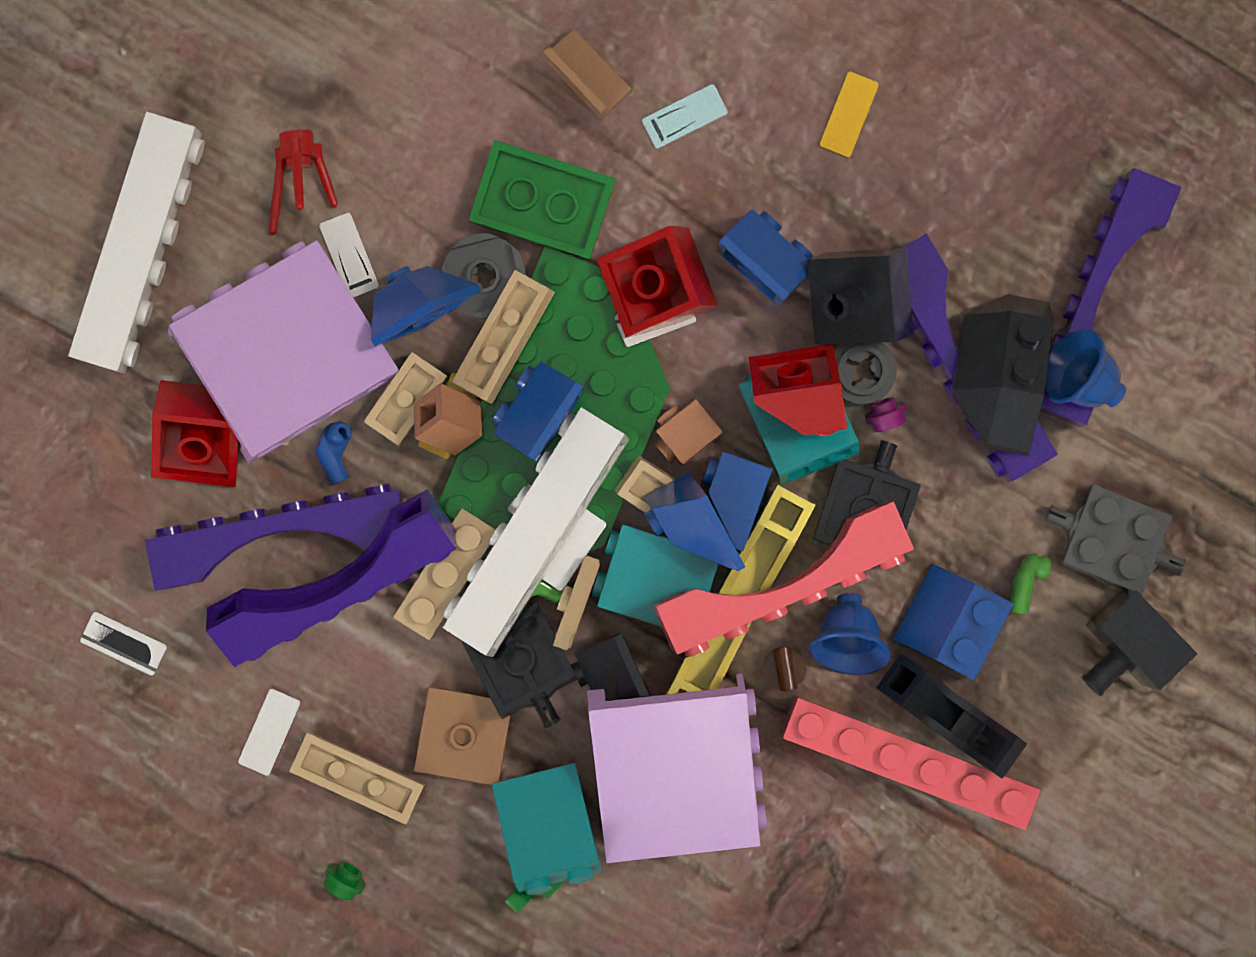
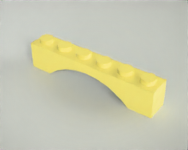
M776 485L749 534L744 551L739 553L745 568L740 571L731 569L718 593L737 595L760 592L771 588L816 505ZM746 633L729 640H725L724 636L720 635L707 641L709 649L692 657H684L665 695L719 689Z

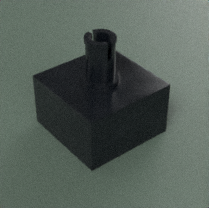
M906 248L826 252L807 259L815 345L897 342L914 333Z
M1120 590L1085 624L1109 652L1081 678L1100 697L1126 671H1129L1144 687L1161 690L1197 653L1138 591Z

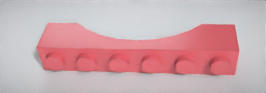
M884 501L846 518L837 538L823 556L803 573L784 584L760 592L737 595L710 593L690 587L652 604V607L672 652L677 655L684 652L685 657L688 658L709 649L707 641L723 635L725 640H729L749 631L747 623L762 617L766 623L788 613L786 606L802 600L803 604L807 605L826 597L828 594L825 589L841 582L843 588L854 585L867 578L864 571L880 565L882 570L899 565L906 561L903 554L913 550L914 547L894 501Z
M794 696L780 736L788 741L1026 830L1041 791L1033 785L1006 775L1001 779L985 767L906 739L798 696Z

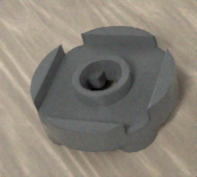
M489 233L472 234L459 240L447 254L441 268L443 272L471 282L472 276L478 273V266L485 265L488 271L495 270L496 278L490 280V287L482 288L480 283H476L482 292L457 307L463 315L476 319H487L514 270L526 275L525 265L518 250L506 240Z

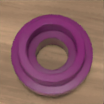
M889 397L872 403L870 405L871 411L865 415L867 424H872L874 432H884L906 422L904 413L907 411L905 402H895L894 397Z

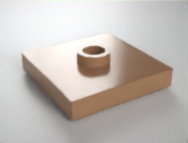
M429 686L414 772L489 785L499 782L511 715L502 720L491 698L488 696Z

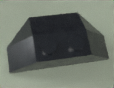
M1007 294L965 314L962 318L952 395L968 421L979 433V438L985 448L1028 456L1030 453L1044 398L1054 318L1049 302Z

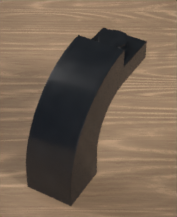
M903 654L898 656L876 687L915 718L1001 779H1003L1027 746V743L981 712Z

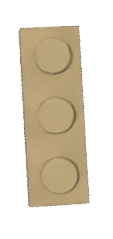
M514 270L452 382L486 402L493 404L555 292Z
M463 508L452 523L455 530L456 550L452 551L443 561L430 563L425 566L393 617L429 641L445 617L443 615L446 608L456 595L459 596L466 585V579L471 568L479 559L483 558L491 545L489 544L490 539L496 530Z
M311 732L306 733L289 771L405 825L408 823L425 786L424 783Z

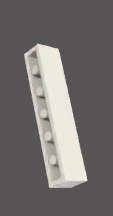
M146 111L71 345L69 357L122 374L126 373L128 366L133 367L140 351V343L136 342L140 326H147L153 310V302L149 301L153 285H160L165 273L166 262L161 261L166 244L172 246L178 232L179 222L174 219L179 204H186L191 191L192 181L187 180L192 164L198 165L203 154L205 142L200 139L202 133L195 126Z
M582 407L577 415L570 413L558 432V435L562 438L555 450L551 451L548 449L543 454L535 469L539 475L531 488L524 486L519 492L512 506L516 509V512L508 524L502 522L495 530L489 542L494 547L485 561L479 559L473 565L466 579L470 582L467 590L462 597L456 595L444 612L443 617L448 620L443 628L486 656L493 657L630 440L624 433Z

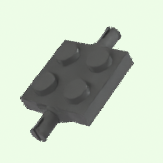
M1092 484L1089 487L1083 505L1075 514L1051 505L1048 510L1049 514L1046 515V522L1068 530L1067 546L1060 564L1122 590L1138 591L1142 595L1150 574L1157 566L1180 576L1184 570L1182 567L1186 565V559L1163 551L1164 537L1172 519L1171 515L1098 485Z

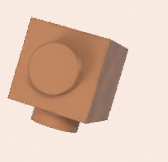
M440 383L414 403L415 439L452 455H457L482 437L483 425L481 421L480 400Z
M695 399L683 410L676 404L657 419L661 427L655 432L660 438L655 443V446L670 464L677 459L682 466L723 432L697 399Z

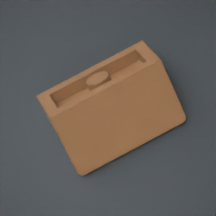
M574 28L553 48L548 45L542 51L543 60L600 120L604 119L632 92L627 83Z

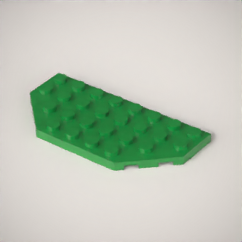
M545 246L531 279L551 289L555 294L493 404L481 399L482 437L459 452L438 505L451 523H453L462 508L495 529L502 522L509 523L513 514L508 511V507L522 488L527 486V483L531 486L539 475L535 471L538 463L495 436L493 432L497 426L492 423V420L505 401L511 405L521 391L515 385L529 365L536 369L541 361L584 387V394L571 413L577 415L582 407L624 433L630 439L586 508L606 522V527L589 550L591 552L606 545L624 501V498L617 495L615 488L637 456L642 457L670 387L650 339L630 347L625 345L614 319L617 313L600 267ZM558 433L548 447L551 451L555 450L562 438ZM489 546L482 560L485 561L494 546Z

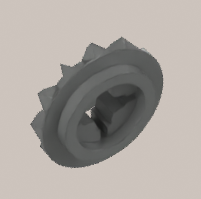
M884 343L841 344L837 347L835 356L844 400L860 405L869 404L882 399L891 390L896 379L897 367L892 352ZM872 355L873 358L870 361L869 371L874 374L873 376L878 381L863 378L855 386L851 385L854 381L855 371L846 361L849 360L852 363L860 364Z

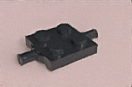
M880 440L874 464H858L846 459L837 463L815 529L814 540L831 545L837 538L846 518L884 501H894L904 527L907 530L921 484L903 479L890 470L898 445L890 443L884 459L889 442Z
M538 602L522 610L493 657L484 655L464 641L462 644L502 720L523 708L534 707L543 723V727L548 728L552 724L545 710L548 711L554 724L561 720L549 698L557 690L576 681L577 676L563 649L553 646L556 636Z

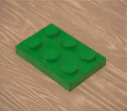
M494 140L468 221L472 224L590 261L616 178Z

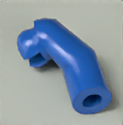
M341 421L330 423L325 427L315 449L316 456L331 486L350 478L341 457L351 438L352 432L349 425Z

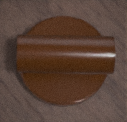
M790 646L775 648L767 655L764 661V675L771 685L781 689V691L797 689V685L805 677L806 662L803 656Z

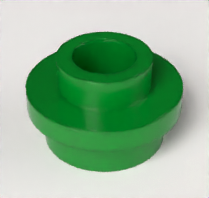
M350 863L330 864L325 871V888L340 899L351 901L356 895L361 894L366 887L365 881L361 878L362 872Z

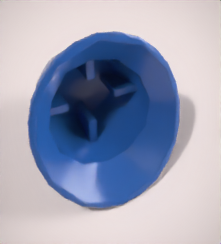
M1081 329L1069 333L1049 353L1045 394L1055 403L1072 402L1084 407H1099L1106 404L1109 407H1114L1123 399L1126 393V386L1120 382L1121 373L1114 358L1105 350L1102 337L1093 330Z
M855 593L838 595L837 604L832 606L824 615L818 636L809 644L808 648L811 657L822 666L842 674L866 675L881 670L890 660V650L880 639V632L874 614L869 608L862 605L861 595Z

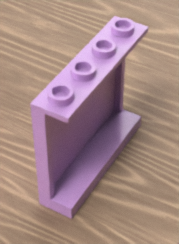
M317 240L308 246L303 241L293 245L282 253L284 259L271 267H269L267 262L258 265L245 275L247 281L234 288L230 283L226 284L208 296L210 302L198 309L194 305H189L171 317L173 323L168 328L167 334L169 338H175L242 445L240 451L248 464L253 463L389 382L399 371L383 344L374 347L371 341L372 327Z
M736 674L737 687L613 701L605 700L604 689L587 691L606 863L761 846L759 830L767 829L765 805L764 803L757 804L756 792L764 791L761 765L753 766L752 754L760 753L757 727H749V716L757 715L754 689H745L743 674Z

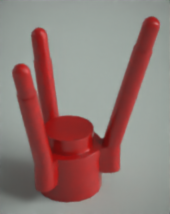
M290 130L279 134L280 147L275 148L276 167L269 222V233L271 235L277 233L285 164L287 169L293 171L295 206L298 210L304 208L302 169L312 167L311 160H314L330 206L335 208L338 205L323 160L322 144L314 143L313 131Z

